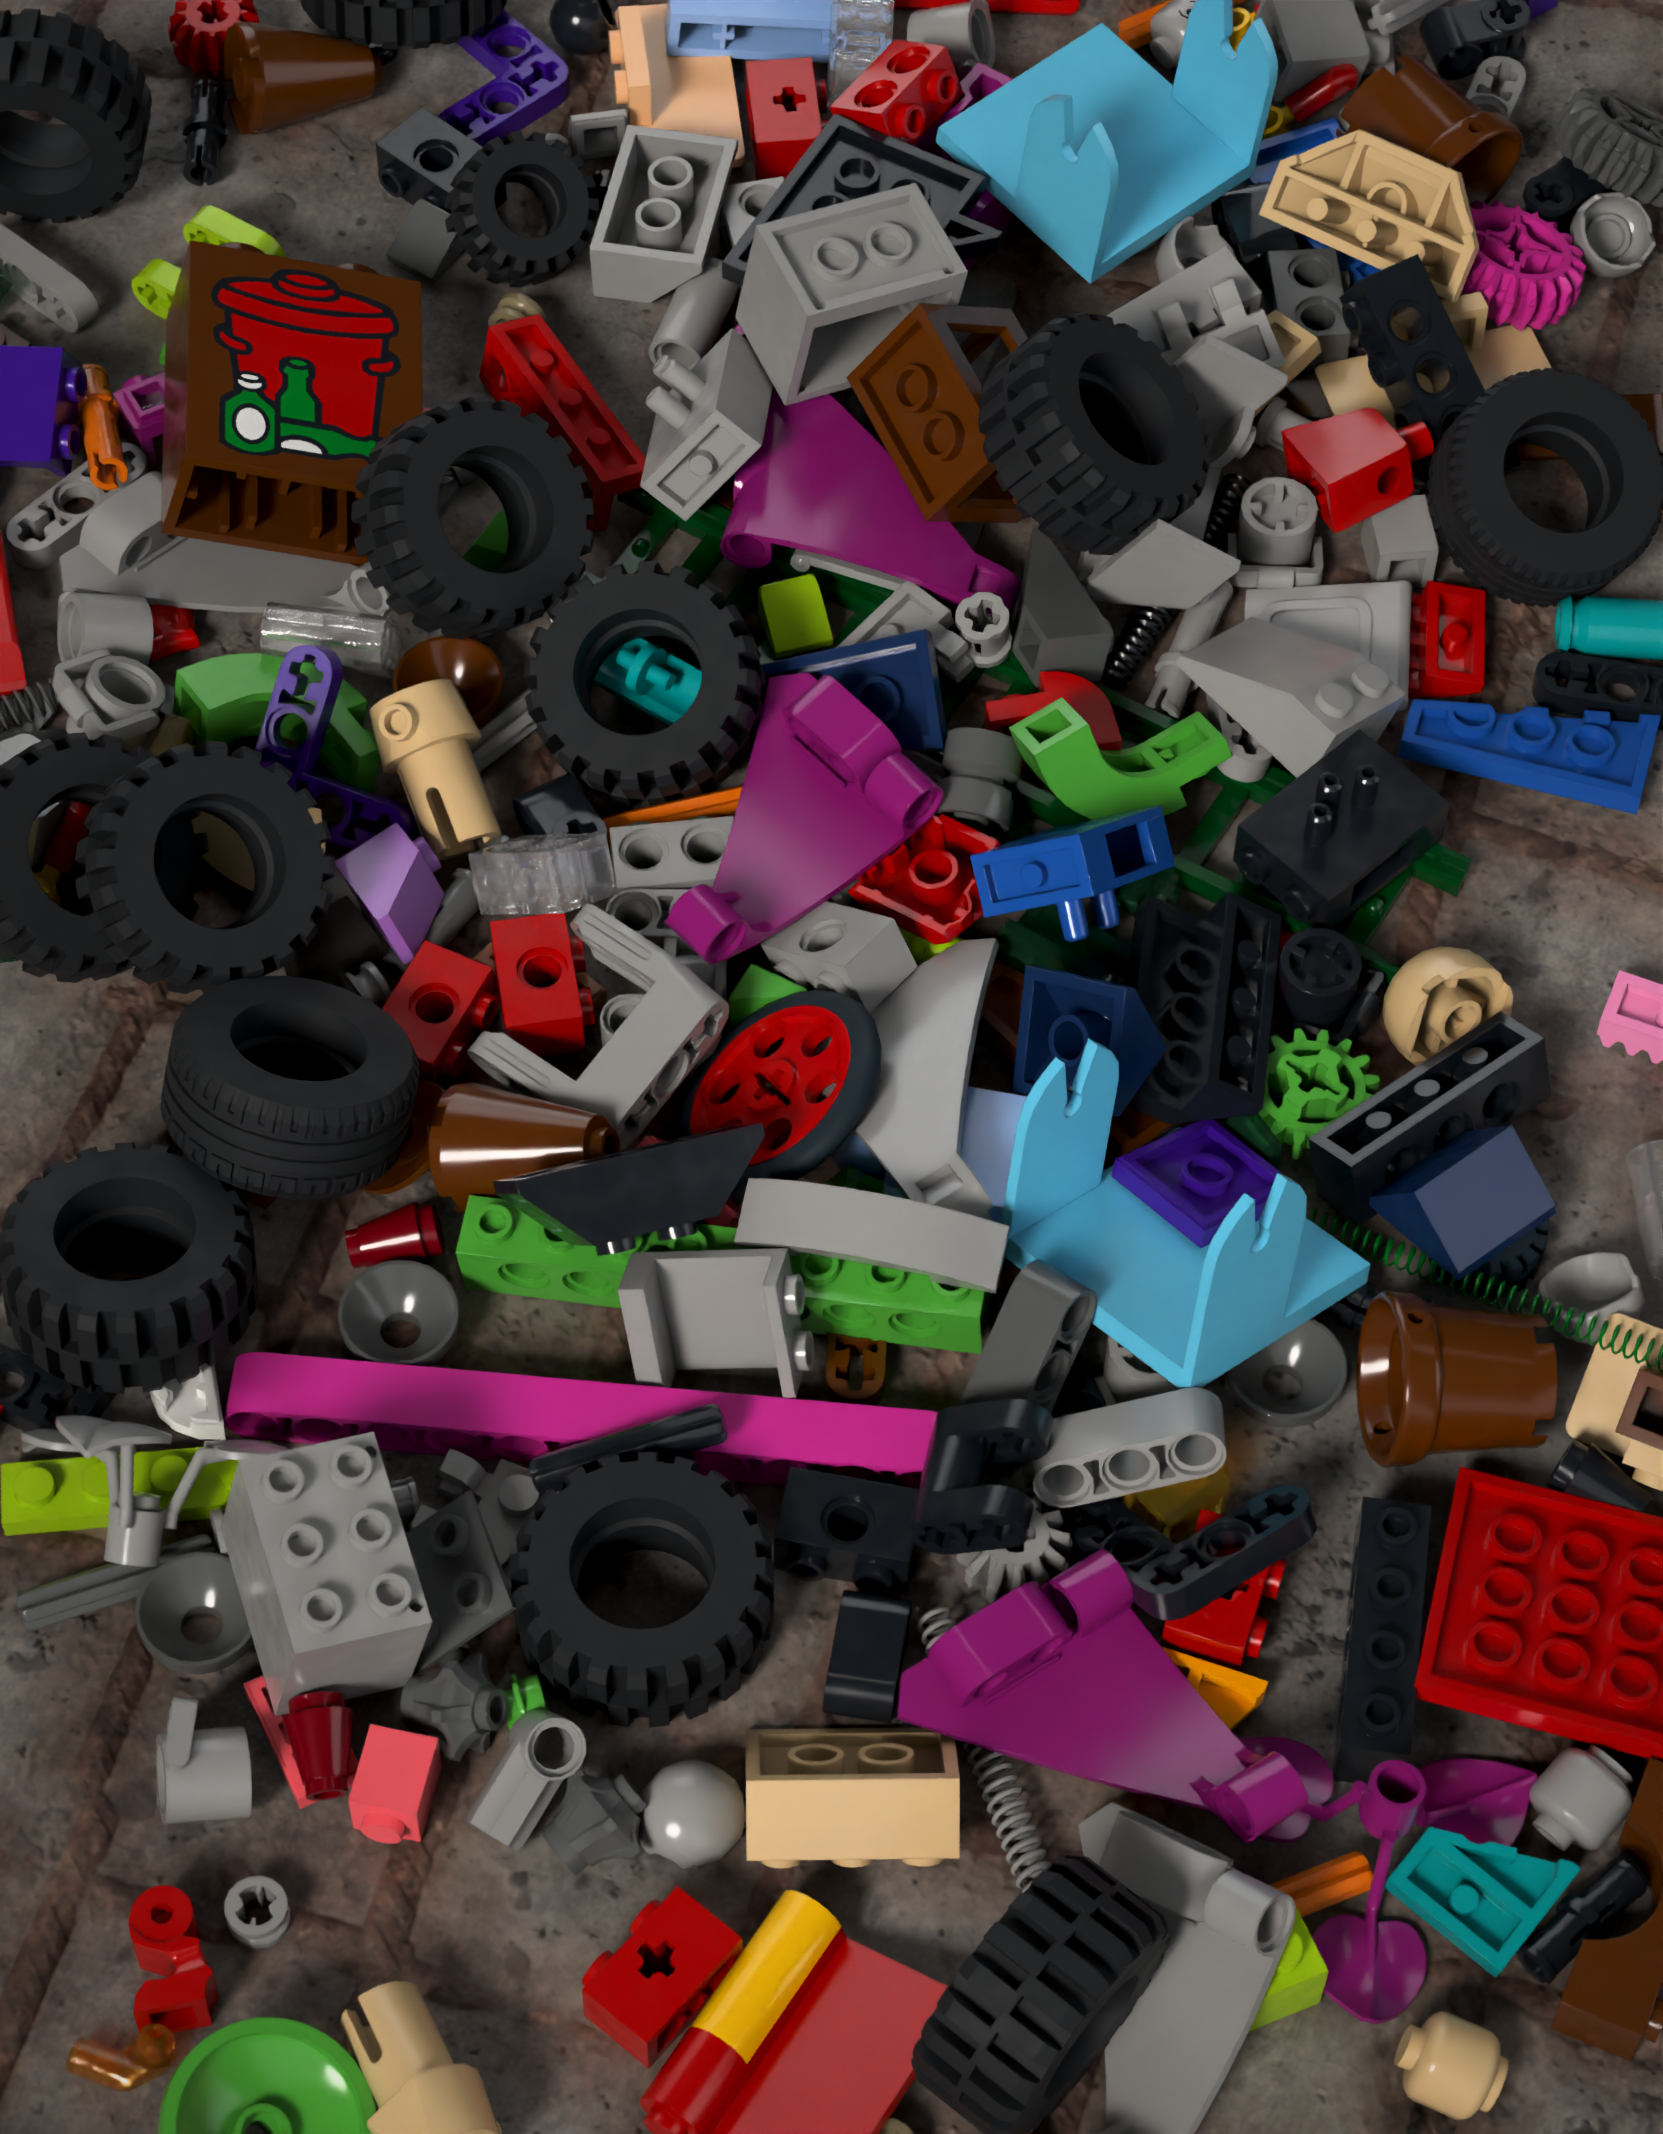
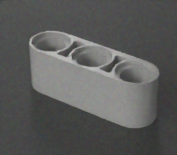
M1193 1387L1053 1418V1427L1047 1453L1041 1459L1032 1461L1033 1488L1039 1500L1047 1505L1068 1508L1204 1478L1214 1474L1223 1466L1227 1457L1223 1404L1218 1396L1211 1391Z

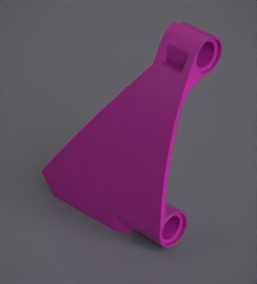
M773 386L762 446L735 473L733 487L734 505L720 543L722 554L730 562L747 569H759L765 567L771 561L776 544L834 557L918 584L937 594L948 605L953 616L956 615V609L963 599L971 597L977 592H991L1001 597L1004 605L1009 610L1011 621L1021 588L1020 581L1013 572L975 553L950 521L926 522L889 453L833 396L826 394L785 406ZM988 607L987 615L989 617H992V611Z
M808 672L769 677L764 706L746 777L713 887L711 889L705 884L692 887L676 901L670 910L668 919L664 921L708 964H718L757 945L823 904L858 879L928 822L941 805L944 795L943 789L902 753V748L894 734L875 714L838 681L827 674L823 675L819 680H816Z
M1099 1549L1041 1586L1037 1581L1021 1585L944 1633L931 1646L927 1658L905 1670L900 1676L897 1719L1082 1779L1211 1811L1235 1836L1245 1843L1253 1841L1308 1805L1309 1799L1306 1788L1290 1762L1276 1751H1272L1266 1756H1260L1244 1746L1169 1658L1132 1610L1131 1606L1134 1601L1132 1585L1118 1561L1104 1549Z

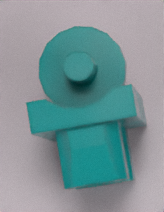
M638 638L620 646L606 658L599 668L593 684L671 726L693 704L700 689L702 671L669 654L653 642L649 643L642 638Z

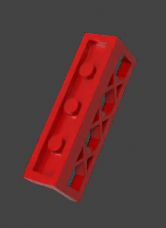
M540 314L489 326L479 374L480 380L496 402L503 399L518 404L522 409L521 417L534 412L548 422L549 428L546 432L552 438L559 435L563 437L572 449L567 456L573 467L581 465L588 482L581 484L584 498L593 499L595 517L586 520V526L593 532L606 529L614 495L641 488L640 483L646 457ZM502 367L504 370L505 377L501 373ZM588 485L593 491L592 497L590 496Z

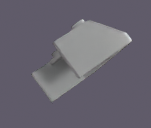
M1210 333L1202 337L1173 363L1184 377L1181 380L1188 393H1194L1200 405L1197 411L1199 419L1206 422L1209 437L1205 447L1210 449V465L1206 483L1201 495L1195 499L1194 505L1170 523L1158 518L1137 538L1129 542L1113 555L1089 554V550L1086 552L1081 551L1075 575L1080 583L1086 586L1088 594L1094 602L1188 610L1198 602L1200 604L1205 603L1216 588L1239 571L1240 560L1203 541L1221 469L1233 460L1234 457L1241 459L1249 451L1256 436V427L1252 426L1255 411L1286 386L1289 375Z

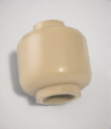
M1441 2011L1431 2015L1421 2028L1412 2024L1408 2026L1398 2045L1394 2064L1404 2069L1403 2088L1408 2098L1455 2120H1464L1472 2117L1478 2110L1486 2113L1494 2106L1507 2076L1509 2060L1501 2056L1500 2042L1493 2032L1449 2012Z

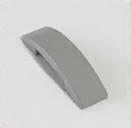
M748 1178L734 1243L739 1246L755 1249L788 1248L789 1255L801 1257V1252L913 1272L928 1275L931 1282L997 1294L1010 1227L964 1212L870 1191L802 1181Z

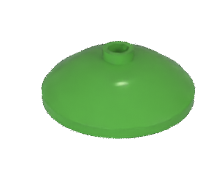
M257 2017L238 2021L215 2031L197 2044L184 2057L166 2087L159 2112L158 2134H246V2130L250 2125L260 2127L265 2134H371L367 2127V2120L376 2112V2107L371 2090L361 2069L338 2042L324 2032L299 2021L278 2017Z

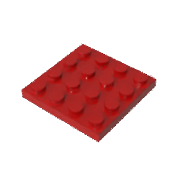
M1459 1467L1419 1654L1418 1670L1414 1683L1416 1699L1648 1759L1652 1757L1663 1762V1518Z

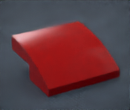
M1428 580L1422 594L1412 593L1408 698H1445L1475 694L1482 691L1484 687L1486 590Z

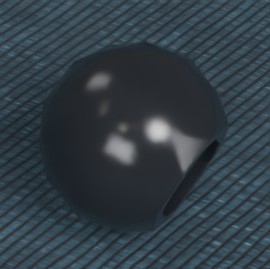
M556 0L550 11L549 25L554 39L569 53L580 56L600 53L609 46L608 31L618 30L615 16L608 0Z

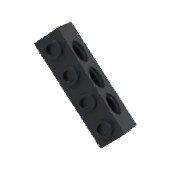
M1417 254L1359 279L1339 299L1343 305L1342 315L1347 328L1353 335L1358 336L1368 356L1370 375L1380 388H1384L1394 409V422L1397 429L1419 421L1424 422L1431 434L1435 453V448L1442 440L1444 434L1442 425L1449 427L1476 398L1485 392V389ZM1390 321H1395L1403 326L1408 340H1403L1395 335ZM1416 373H1421L1430 380L1433 386V393L1425 391L1419 385ZM1512 445L1508 446L1505 452L1504 477L1521 465ZM1432 455L1419 459L1420 475L1425 483L1430 479L1428 471L1432 466Z
M1500 1011L1309 1137L1317 1196L1361 1225L1378 1214L1369 1206V1197L1460 1134L1469 1130L1508 1126L1551 1097L1545 1038Z
M1363 1496L1354 1534L1332 1771L1334 1781L1354 1783L1359 1780L1367 1784L1373 1769L1378 1764L1387 1760H1401L1409 1763L1416 1700V1687H1414L1419 1664L1432 1505Z

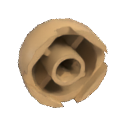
M1443 946L1431 948L1420 952L1408 960L1392 978L1384 995L1382 1012L1384 1024L1389 1038L1397 1050L1417 1067L1496 1013L1502 1011L1511 1017L1513 1004L1511 987L1503 981L1502 974L1482 957L1468 949Z

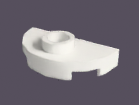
M204 1363L199 1366L200 1373L196 1377L179 1384L175 1378L162 1382L163 1387L161 1390L150 1391L151 1400L158 1417L174 1431L196 1439L225 1440L215 1364L210 1367Z

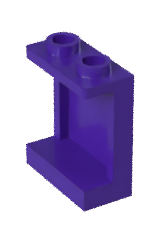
M0 345V466L45 468L56 476L66 477L71 473L72 460L78 458L81 448V435L76 422L78 404L84 401L87 393V376L81 362L63 347Z

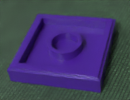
M1215 1120L1196 1121L1116 1158L1112 1177L1199 1248H1203L1211 1243L1224 1218L1244 1192L1255 1199V1222L1259 1221L1276 1174H1284Z

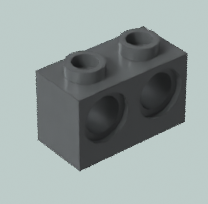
M1334 248L1267 252L1262 289L1266 314L1268 315L1278 310L1319 339L1321 353L1298 375L1315 374V369L1320 364L1347 359L1349 349L1357 348L1358 336L1353 335L1344 322L1342 315L1343 305L1339 299L1351 287L1348 271L1339 270L1337 253Z

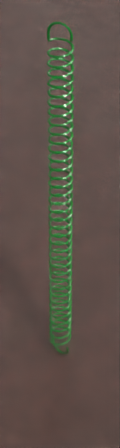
M1314 1208L1310 1213L1309 1220L1312 1222L1315 1221L1317 1216V1208ZM1325 1212L1321 1217L1319 1223L1321 1229L1326 1225L1328 1212ZM1336 1216L1332 1221L1329 1232L1331 1236L1337 1229L1339 1216ZM1349 1220L1345 1222L1340 1239L1338 1240L1342 1244L1350 1228ZM1361 1225L1356 1226L1351 1244L1347 1246L1348 1248L1351 1247L1352 1251L1356 1254L1363 1252L1365 1258L1374 1256L1375 1261L1378 1263L1385 1260V1264L1388 1267L1396 1264L1398 1271L1407 1268L1409 1275H1414L1418 1272V1276L1422 1280L1429 1277L1432 1284L1440 1281L1442 1288L1451 1286L1455 1293L1463 1290L1465 1297L1474 1294L1476 1301H1481L1485 1298L1489 1306L1496 1303L1499 1310L1508 1307L1509 1313L1515 1314L1519 1311V1314H1522V1306L1529 1293L1528 1289L1524 1290L1519 1307L1513 1312L1511 1311V1302L1516 1294L1517 1285L1512 1287L1508 1302L1503 1307H1500L1499 1298L1505 1289V1280L1499 1286L1497 1297L1490 1303L1488 1302V1294L1494 1284V1276L1490 1277L1485 1294L1481 1298H1477V1289L1483 1279V1272L1478 1274L1472 1292L1466 1294L1465 1286L1472 1272L1464 1277L1462 1286L1457 1290L1454 1288V1281L1456 1279L1453 1276L1447 1285L1443 1284V1276L1446 1273V1270L1443 1268L1441 1269L1440 1277L1436 1281L1432 1280V1272L1437 1265L1432 1259L1429 1272L1423 1277L1420 1271L1427 1258V1254L1424 1252L1420 1256L1418 1268L1414 1272H1410L1409 1265L1415 1256L1416 1246L1411 1248L1406 1265L1403 1268H1399L1398 1260L1405 1249L1404 1241L1398 1247L1396 1259L1389 1264L1387 1256L1394 1244L1393 1237L1389 1239L1386 1245L1384 1256L1381 1259H1377L1376 1252L1383 1240L1382 1233L1376 1238L1373 1252L1370 1255H1366L1365 1247L1372 1236V1229L1366 1232L1362 1248L1356 1251L1354 1243L1361 1232ZM1539 1293L1535 1295L1528 1314L1534 1313L1540 1299ZM1548 1298L1545 1302L1541 1315L1544 1319L1551 1305V1298ZM1562 1302L1558 1304L1554 1319L1548 1324V1327L1553 1325L1556 1332H1560L1565 1328L1567 1336L1570 1337L1576 1333L1579 1341H1583L1588 1337L1590 1345L1593 1346L1599 1342L1602 1350L1608 1349L1611 1346L1613 1354L1616 1355L1622 1351L1625 1359H1629L1634 1355V1359L1638 1364L1646 1359L1648 1368L1658 1365L1659 1371L1663 1373V1369L1660 1366L1663 1356V1344L1657 1360L1652 1365H1649V1354L1653 1349L1655 1338L1650 1340L1647 1352L1641 1360L1637 1359V1351L1642 1343L1643 1333L1638 1336L1633 1352L1626 1356L1625 1350L1632 1334L1631 1329L1627 1331L1623 1345L1616 1352L1614 1351V1341L1620 1331L1619 1324L1614 1329L1610 1343L1603 1347L1602 1339L1608 1328V1320L1603 1323L1600 1336L1593 1343L1591 1342V1332L1597 1322V1316H1593L1587 1334L1580 1338L1579 1329L1585 1319V1311L1580 1314L1577 1327L1570 1334L1568 1333V1323L1573 1316L1574 1307L1569 1309L1565 1324L1560 1329H1557L1556 1320L1563 1307Z

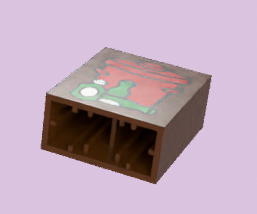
M190 240L166 318L161 533L363 565L369 561L367 555L358 556L354 538L362 535L361 524L351 521L352 502L363 498V493L357 491L355 487L358 475L362 468L372 464L369 461V453L379 441L391 436L392 429L423 413L421 282L380 275L370 267L356 263L330 266L265 254L257 247L245 243L230 242L214 245Z

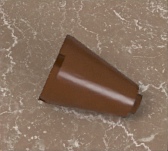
M248 21L234 23L235 26L228 27L223 48L224 81L233 80L237 98L227 99L234 126L240 134L256 135L369 99L374 93L375 86H380L382 83V63L379 54L372 53L369 46L354 44L351 39Z
M478 1083L452 1085L441 1096L437 1107H447L442 1125L431 1126L429 1134V1163L435 1188L441 1197H452L457 1205L451 1207V1209L456 1212H465L469 1195L502 1199L496 1195L493 1181L620 1152L619 1136L616 1130L611 1127L607 1118L601 1114Z

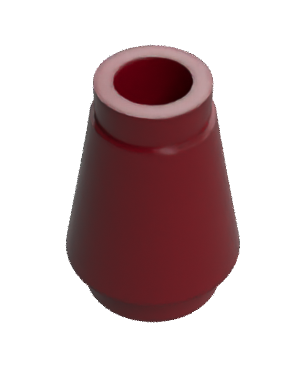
M414 1201L359 1225L355 1229L345 1231L347 1251L354 1269L364 1266L371 1267L382 1262L394 1260L416 1261L429 1265L431 1264V1257L444 1255L446 1252L440 1219L433 1203L419 1207L417 1201Z
M320 1691L302 1694L288 1701L289 1715L283 1719V1723L302 1784L305 1786L306 1799L323 1801L347 1795L353 1710L345 1707L344 1694L336 1691Z

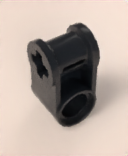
M1477 0L1460 5L1443 6L1430 12L1421 21L1419 32L1438 75L1447 80L1464 78L1470 74H1475L1479 65L1484 60L1494 56L1510 57L1520 62L1523 59L1526 48L1522 31L1528 26L1530 21V7L1525 0ZM1500 10V17L1496 18V13ZM1507 43H1511L1510 50L1506 52Z
M1563 157L1557 164L1538 176L1532 177L1525 184L1523 200L1526 204L1525 212L1531 214L1538 212L1539 218L1544 221L1557 222V231L1570 234V225L1574 215L1588 199L1599 193L1617 191L1606 189L1597 180L1589 179V175L1586 172L1574 167L1571 159Z
M567 773L512 798L513 810L523 834L529 843L537 848L557 877L558 882L565 889L577 893H587L599 889L607 882L611 871L610 860L604 850L607 845L608 830L605 822L588 801L582 786L575 776Z

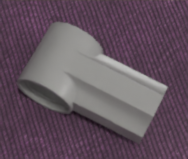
M545 1709L531 1710L521 1715L511 1728L509 1747L464 1820L519 1853L562 1781L573 1775L581 1767L586 1755V1740L581 1729L572 1721ZM556 1727L561 1739L558 1752L553 1758L545 1762H538L534 1755V1743L537 1736L543 1730Z

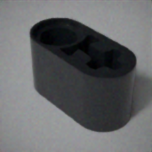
M1269 181L1233 188L1211 203L1213 224L1218 226L1219 234L1233 247L1237 261L1252 280L1264 278L1268 251L1298 250L1292 229L1259 215L1271 185Z
M850 1590L843 1591L825 1684L823 1713L892 1723L909 1632L912 1600Z

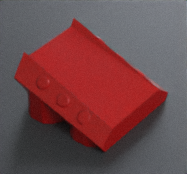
M941 814L939 817L932 816L927 823L900 844L896 852L892 855H887L861 875L859 882L847 892L865 910L894 918L897 926L935 945L949 943L984 915L970 855L1000 846L1001 844L998 840L944 814Z

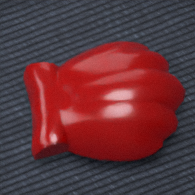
M149 604L154 631L151 662L158 661L177 652L201 646L200 640L194 631V609Z

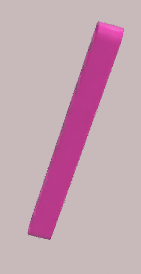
M248 1352L235 1358L224 1424L227 1429L237 1435L259 1440L318 1444L374 1432L379 1450L446 1456L451 1448L474 1459L500 1461L503 1458L510 1462L529 1463L530 1459L543 1453L705 1405L716 1404L723 1413L726 1422L727 1439L723 1443L679 1455L697 1461L698 1473L705 1477L710 1470H716L730 1481L786 1486L789 1468L792 1466L918 1489L936 1415L939 1412L279 1353ZM675 1457L660 1462L673 1464Z

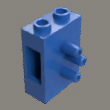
M1161 805L1056 826L970 855L984 918L1056 904L1064 940L1068 942L1085 939L1089 935L1088 923L1082 902L1083 898L1090 897L1096 925L1099 929L1118 926L1121 923L1114 889L1175 866Z

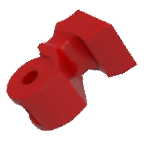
M158 1885L147 1889L137 1897L131 1908L128 1919L129 1933L140 1968L167 1976L168 1978L146 1980L135 1996L133 2014L140 2038L211 2026L213 2007L219 2000V1993L213 1970L203 1955L199 1940V1929L190 1898L181 1889L171 1885Z

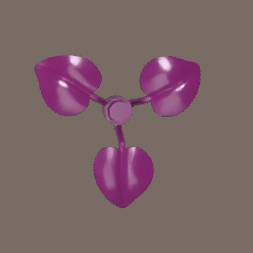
M1237 1737L1244 1746L1260 1756H1266L1272 1751L1283 1755L1300 1776L1309 1799L1307 1806L1263 1833L1259 1838L1277 1843L1296 1842L1307 1832L1311 1817L1321 1822H1327L1355 1803H1358L1359 1817L1362 1824L1372 1836L1380 1839L1381 1844L1365 1908V1919L1347 1914L1333 1916L1319 1926L1314 1932L1312 1939L1329 1970L1323 1991L1329 1998L1362 2022L1380 2024L1400 2016L1412 2004L1421 1989L1427 1969V1955L1419 1934L1412 1926L1401 1921L1378 1922L1379 1907L1397 1838L1406 1835L1412 1829L1415 1822L1420 1827L1431 1825L1434 1828L1462 1834L1467 1840L1474 1843L1483 1844L1491 1841L1512 1847L1522 1830L1530 1802L1529 1790L1537 1780V1773L1501 1762L1480 1759L1457 1758L1438 1760L1425 1765L1420 1770L1405 1761L1387 1760L1378 1764L1373 1769L1367 1784L1359 1780L1355 1781L1351 1791L1325 1806L1333 1794L1334 1779L1327 1761L1316 1750L1301 1742L1282 1737Z

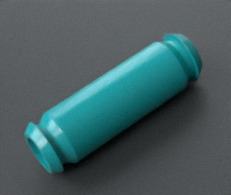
M1569 595L1559 600L1557 604L1554 627L1555 648L1561 652H1568L1569 649H1574L1581 655L1594 657L1663 660V600L1586 596L1579 601H1572V597Z

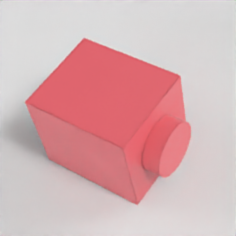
M370 1724L348 1798L353 1829L361 1830L362 1834L381 1843L396 1844L401 1842L402 1839L416 1842L422 1841L442 1770L439 1739L437 1737Z

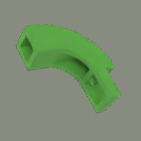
M265 653L229 654L206 659L176 670L173 714L198 745L205 741L225 742L228 744L241 738L260 735L278 672L285 656ZM309 662L302 663L300 672L308 676L305 694L299 696L291 695L289 702L308 704L315 709L316 701L304 700L311 682L322 681L323 672L317 670L314 664ZM342 679L319 758L338 781L372 792L375 789L380 756L374 734L369 729L364 728L367 700L354 687ZM291 713L281 723V737L304 744L308 732L307 725L302 717Z
M1063 697L1009 727L1022 758L1032 771L1066 806L1090 819L1161 805L1164 816L1187 806L1180 789L1182 785L1206 775L1213 767L1232 757L1225 737L1199 711L1147 741L1122 750L1098 748L1089 724Z

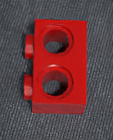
M895 39L832 103L830 109L833 115L837 114L913 146L964 92L946 46Z

